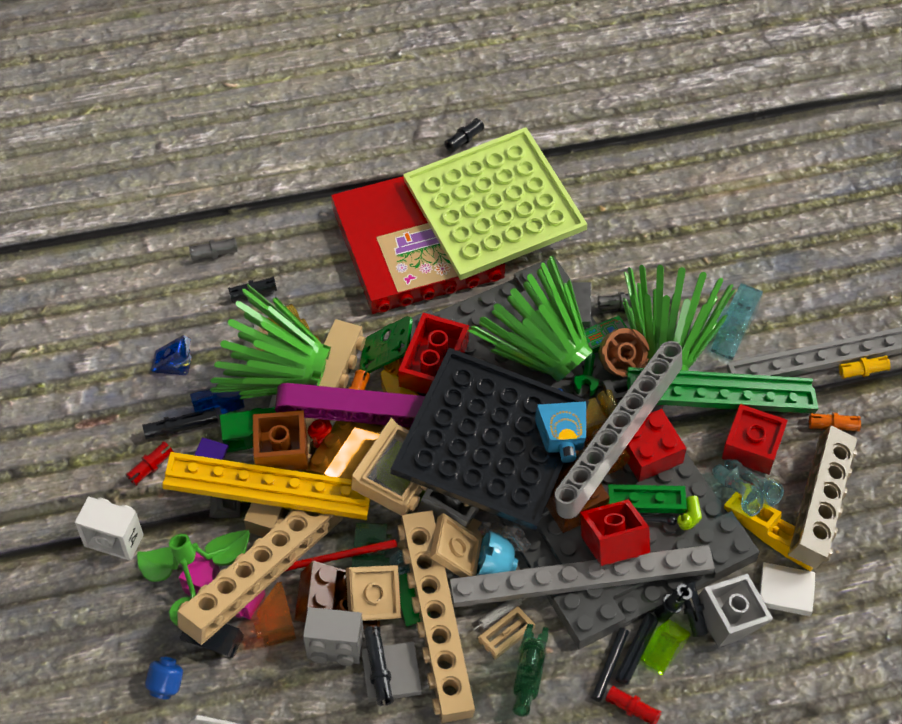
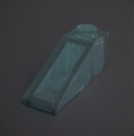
M743 283L740 284L726 313L728 316L720 327L712 345L711 352L733 360L759 309L763 291Z

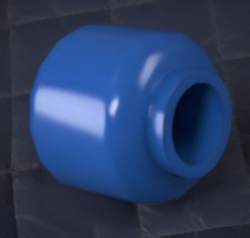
M163 656L160 657V660L151 662L145 680V687L150 691L149 694L159 699H170L171 695L177 694L183 677L182 667L176 664V659Z

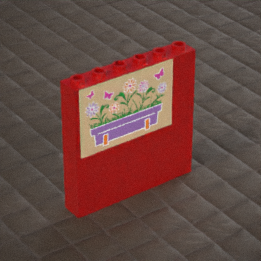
M403 176L331 195L334 215L372 314L384 313L390 309L409 306L412 303L431 300L437 296L453 294L459 290L475 288L478 285L497 282L505 278V263L460 280L406 185Z

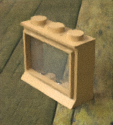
M391 418L352 474L351 489L402 516L406 515L409 510H415L420 501V493L422 490L427 491L428 488L390 474L391 467L409 430L399 426Z

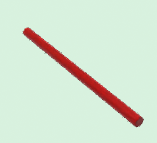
M393 539L299 560L286 571L307 567L312 561L326 563L397 547V542Z

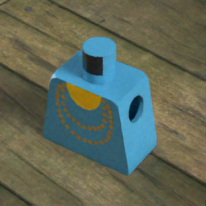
M586 401L537 405L535 422L546 451L549 453L560 452L561 461L564 463L575 461V451L582 450L586 440Z

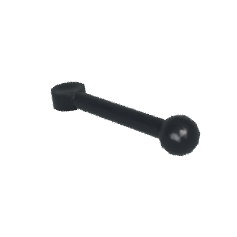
M673 515L668 518L642 516L645 521L665 522L671 526L677 523V519Z

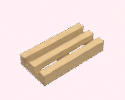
M517 606L478 637V642L481 645L483 644L488 652L490 651L492 657L496 660L535 629V624ZM517 616L520 617L518 621H516L513 625L504 630L494 640L489 642V638H491L494 634H496L499 630H501L504 626H506ZM526 623V625L523 628L517 631L499 647L495 648L499 643H501L504 639H506L509 635H511L514 631H516L519 627Z

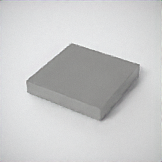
M414 642L383 646L387 670L391 672L392 677L390 686L393 698L422 695ZM365 648L361 649L369 703L375 702L377 699L374 685L370 681L372 672L368 650Z

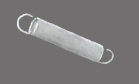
M523 600L505 601L478 620L479 626L486 629L514 608L522 605L521 601Z

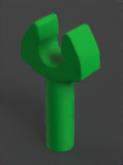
M594 353L585 358L583 375L575 376L574 389L577 394H580L581 386L584 384L590 386V396H593L598 390L599 379L592 376L595 362Z

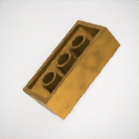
M336 421L331 432L325 437L308 462V469H305V471L312 474L352 480V474L386 425Z

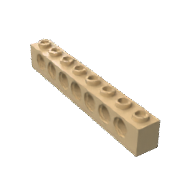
M292 509L282 522L276 523L267 535L257 539L246 553L240 554L232 565L227 569L221 570L210 584L202 586L196 596L190 601H185L179 607L178 628L199 644L205 643L339 524L343 517Z
M433 510L402 515L401 525H397L399 540H404L406 548L402 549L404 564H409L411 573H407L409 589L414 588L416 596L412 597L414 613H419L421 621L417 622L419 638H424L426 646L422 647L423 660L425 664L429 663L431 671L427 673L428 685L430 689L435 690L436 698L432 699L434 714L440 715L441 723L473 718L475 707L445 567L430 558L436 528ZM422 539L425 541V543L423 545H417L413 542V540ZM425 562L428 563L431 567L428 569H421L418 567V564ZM429 586L434 588L435 592L428 594L422 589ZM430 611H437L441 616L434 619L429 617L428 613ZM442 636L446 639V642L438 644L432 638ZM440 661H447L452 667L441 669L438 663ZM451 686L456 689L457 693L447 695L443 689Z

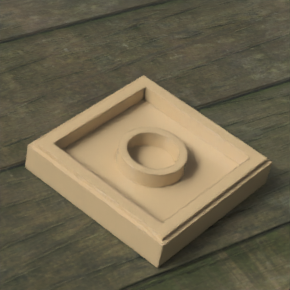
M443 513L437 518L430 558L459 577L476 576L482 538Z
M398 565L346 568L348 611L361 612L363 621L401 618Z

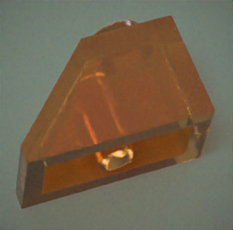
M282 581L277 582L257 611L259 622L254 623L257 639L263 638L265 647L296 639Z

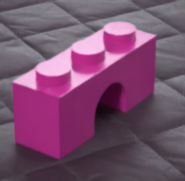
M196 553L194 561L187 565L196 595L202 586L210 584L220 572L219 566L215 565L212 559L206 560L199 553ZM182 571L179 576L182 590L191 596L184 571ZM265 589L239 611L235 617L242 618L243 616L250 620L265 596Z

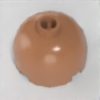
M628 328L615 329L601 341L599 360L603 368L610 374L627 377L625 372L628 367L645 368L648 363L647 351L649 350V345L645 337L637 330Z

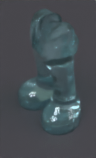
M736 459L726 460L725 467L718 464L712 469L713 477L721 485L742 496L741 508L749 516L757 515L761 511L764 502L773 506L778 504L783 497V485L774 479L762 477L750 471Z

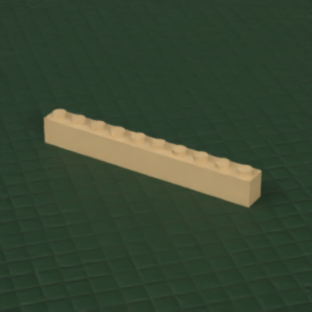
M335 319L324 343L331 346L328 360L326 359V368L319 386L346 388L349 380L348 373L350 369L353 370L357 363L356 355L359 350H363L366 338L363 337L362 326ZM305 418L307 431L311 423L317 419ZM307 432L309 462L316 447L313 445L314 441ZM294 470L299 472H305V470ZM251 503L244 518L245 528L249 530V533L264 537L276 523L282 522L287 512L292 509Z

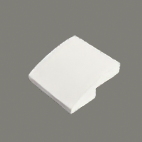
M763 562L760 596L766 607L811 617L815 590V572Z

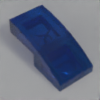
M203 390L190 394L194 412L219 407L221 414H226L245 407L244 400L240 399L243 396L239 394L241 391L212 393V391Z

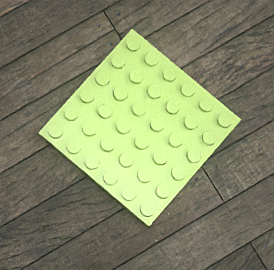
M527 127L403 174L406 185L460 280L587 230L585 219Z

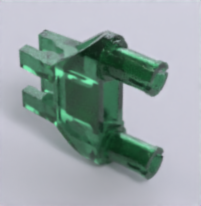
M527 624L521 640L519 664L513 688L516 696L513 712L520 717L529 715L532 700L537 697L548 641L549 628L543 627L542 633L538 635V638H534V633L532 632L533 625Z

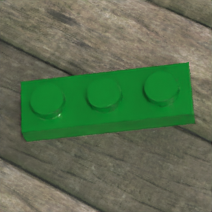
M608 484L609 504L629 499L639 513H686L685 486Z

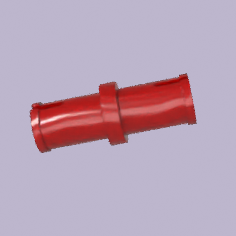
M163 441L149 455L145 454L141 457L142 461L125 475L128 479H131L138 473V476L131 481L137 486L151 472L155 473L158 470V466L170 456V452L174 451L170 447L162 454L161 452L169 446Z
M615 686L611 687L606 696V702H610L626 711V715L630 717L634 715L649 724H657L662 711L642 702L640 697L636 695L632 697Z

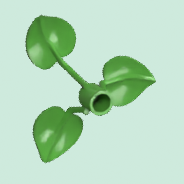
M249 530L225 534L211 540L205 546L206 553L199 548L197 543L192 544L186 534H178L172 537L169 541V547L137 552L139 569L142 575L152 582H159L169 578L172 571L177 570L179 564L182 565L191 597H183L171 606L169 616L174 625L178 626L179 607L185 601H190L196 596L187 566L194 561L196 552L206 560L212 559L214 564L218 566L233 564L235 559L240 554L245 553L250 536Z

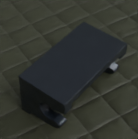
M225 624L202 645L184 631H182L179 639L183 642L234 658L244 634L239 628Z

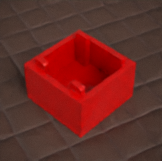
M740 404L725 443L722 459L770 475L788 420Z

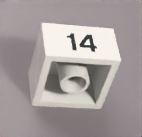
M88 496L75 521L85 547L129 561L132 560L143 537V531L136 511L127 505L118 506L112 504L104 498L95 499Z

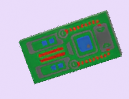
M619 315L584 330L587 343L594 350L592 353L599 351L600 343L607 334L615 329L627 328Z

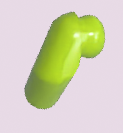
M697 496L686 498L688 511L683 516L679 515L677 518V523L683 530H691L702 519Z

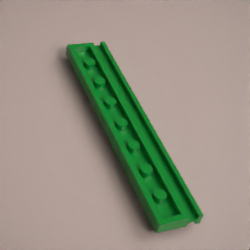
M627 368L625 374L628 378V390L644 368ZM680 370L656 404L738 409L739 405L742 404L760 411L813 414L819 409L815 388L812 387L813 378Z

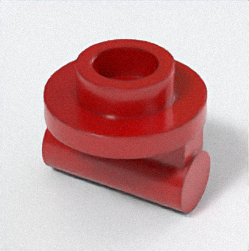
M317 419L311 423L307 432L310 438L313 439V445L316 448L320 446L325 437L331 432L332 424L329 420Z

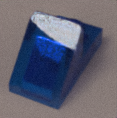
M182 335L157 349L154 354L151 371L154 373L187 375L192 359L189 349L191 338Z

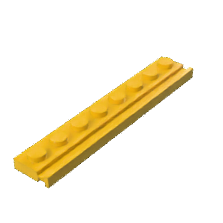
M170 452L165 478L162 483L163 489L362 520H367L371 500L351 489V479Z

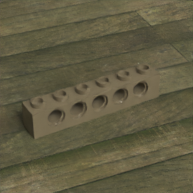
M832 425L818 439L788 556L814 569L821 563L827 562L832 555L831 543L838 532L836 523L843 511V508L840 506L848 491V488L845 486L852 474L851 462L857 454V449H855L857 438Z

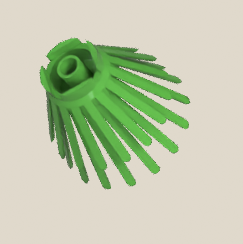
M552 255L547 260V267L542 262L541 269L537 270V275L549 300L532 274H528V282L525 281L523 283L524 289L539 310L535 311L516 288H512L510 291L512 296H508L507 301L524 318L523 323L502 305L496 303L493 306L492 314L514 332L506 331L486 317H480L479 325L503 340L477 326H471L468 332L496 345L495 348L497 349H491V352L551 375L558 383L594 350L587 343L571 280L569 279L567 283L563 284L554 256Z
M643 265L639 266L640 283H637V296L633 270L628 267V274L624 271L631 307H629L628 301L624 297L623 305L630 328L640 332L649 345V350L647 351L648 363L663 343L674 341L682 347L681 370L689 371V368L725 322L728 315H724L719 322L716 321L735 290H732L733 284L726 288L708 319L718 298L717 294L723 283V278H719L716 281L706 304L701 307L688 335L707 276L706 272L700 273L691 301L690 299L683 301L677 323L686 272L685 268L680 267L678 270L669 314L670 297L668 295L663 297L664 267L662 265L657 266L656 289L653 290L652 317L651 297L647 290L646 269Z
M247 284L249 291L243 289V294L248 297V302L274 322L241 301H236V306L245 312V319L266 330L268 335L233 319H229L228 324L240 331L238 332L240 339L253 343L255 347L264 351L226 340L221 341V347L236 351L230 354L231 358L247 361V365L217 361L214 363V366L227 369L224 370L223 375L247 378L214 377L210 382L218 384L209 391H212V393L241 391L239 394L243 396L240 399L277 395V387L282 383L319 386L326 368V359L328 360L331 346L322 344L277 297L273 298L274 306Z

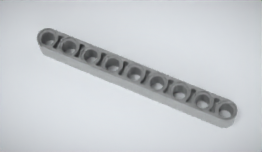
M667 341L659 347L555 491L556 510L559 516L571 519L579 514L682 369V347L679 343Z

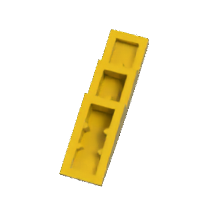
M737 490L724 504V509L727 512L732 511L737 520L764 543L810 572L812 571V567L788 556L795 526L781 519V511L740 490Z

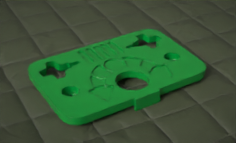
M406 316L394 323H390L383 327V329L366 337L359 369L365 371L364 376L367 372L371 373L405 356L411 339L413 322L411 317ZM391 330L389 338L384 341L385 334ZM401 344H404V347L401 348V352L396 351L401 347ZM369 360L373 361L368 365V368L365 367V365L368 364Z

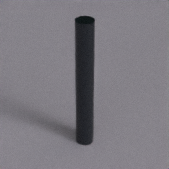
M620 627L591 696L594 701L601 702L629 634V631L625 628Z

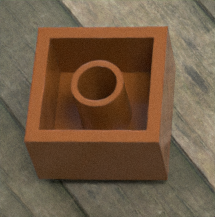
M304 410L253 414L255 465L292 471L308 469L307 425Z

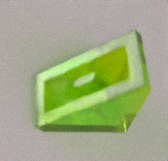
M667 620L657 628L640 661L663 675L692 633L672 620Z

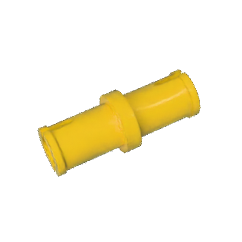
M887 355L872 359L860 358L856 362L839 364V374L841 379L860 375L867 377L870 373L889 371L891 368L890 360Z

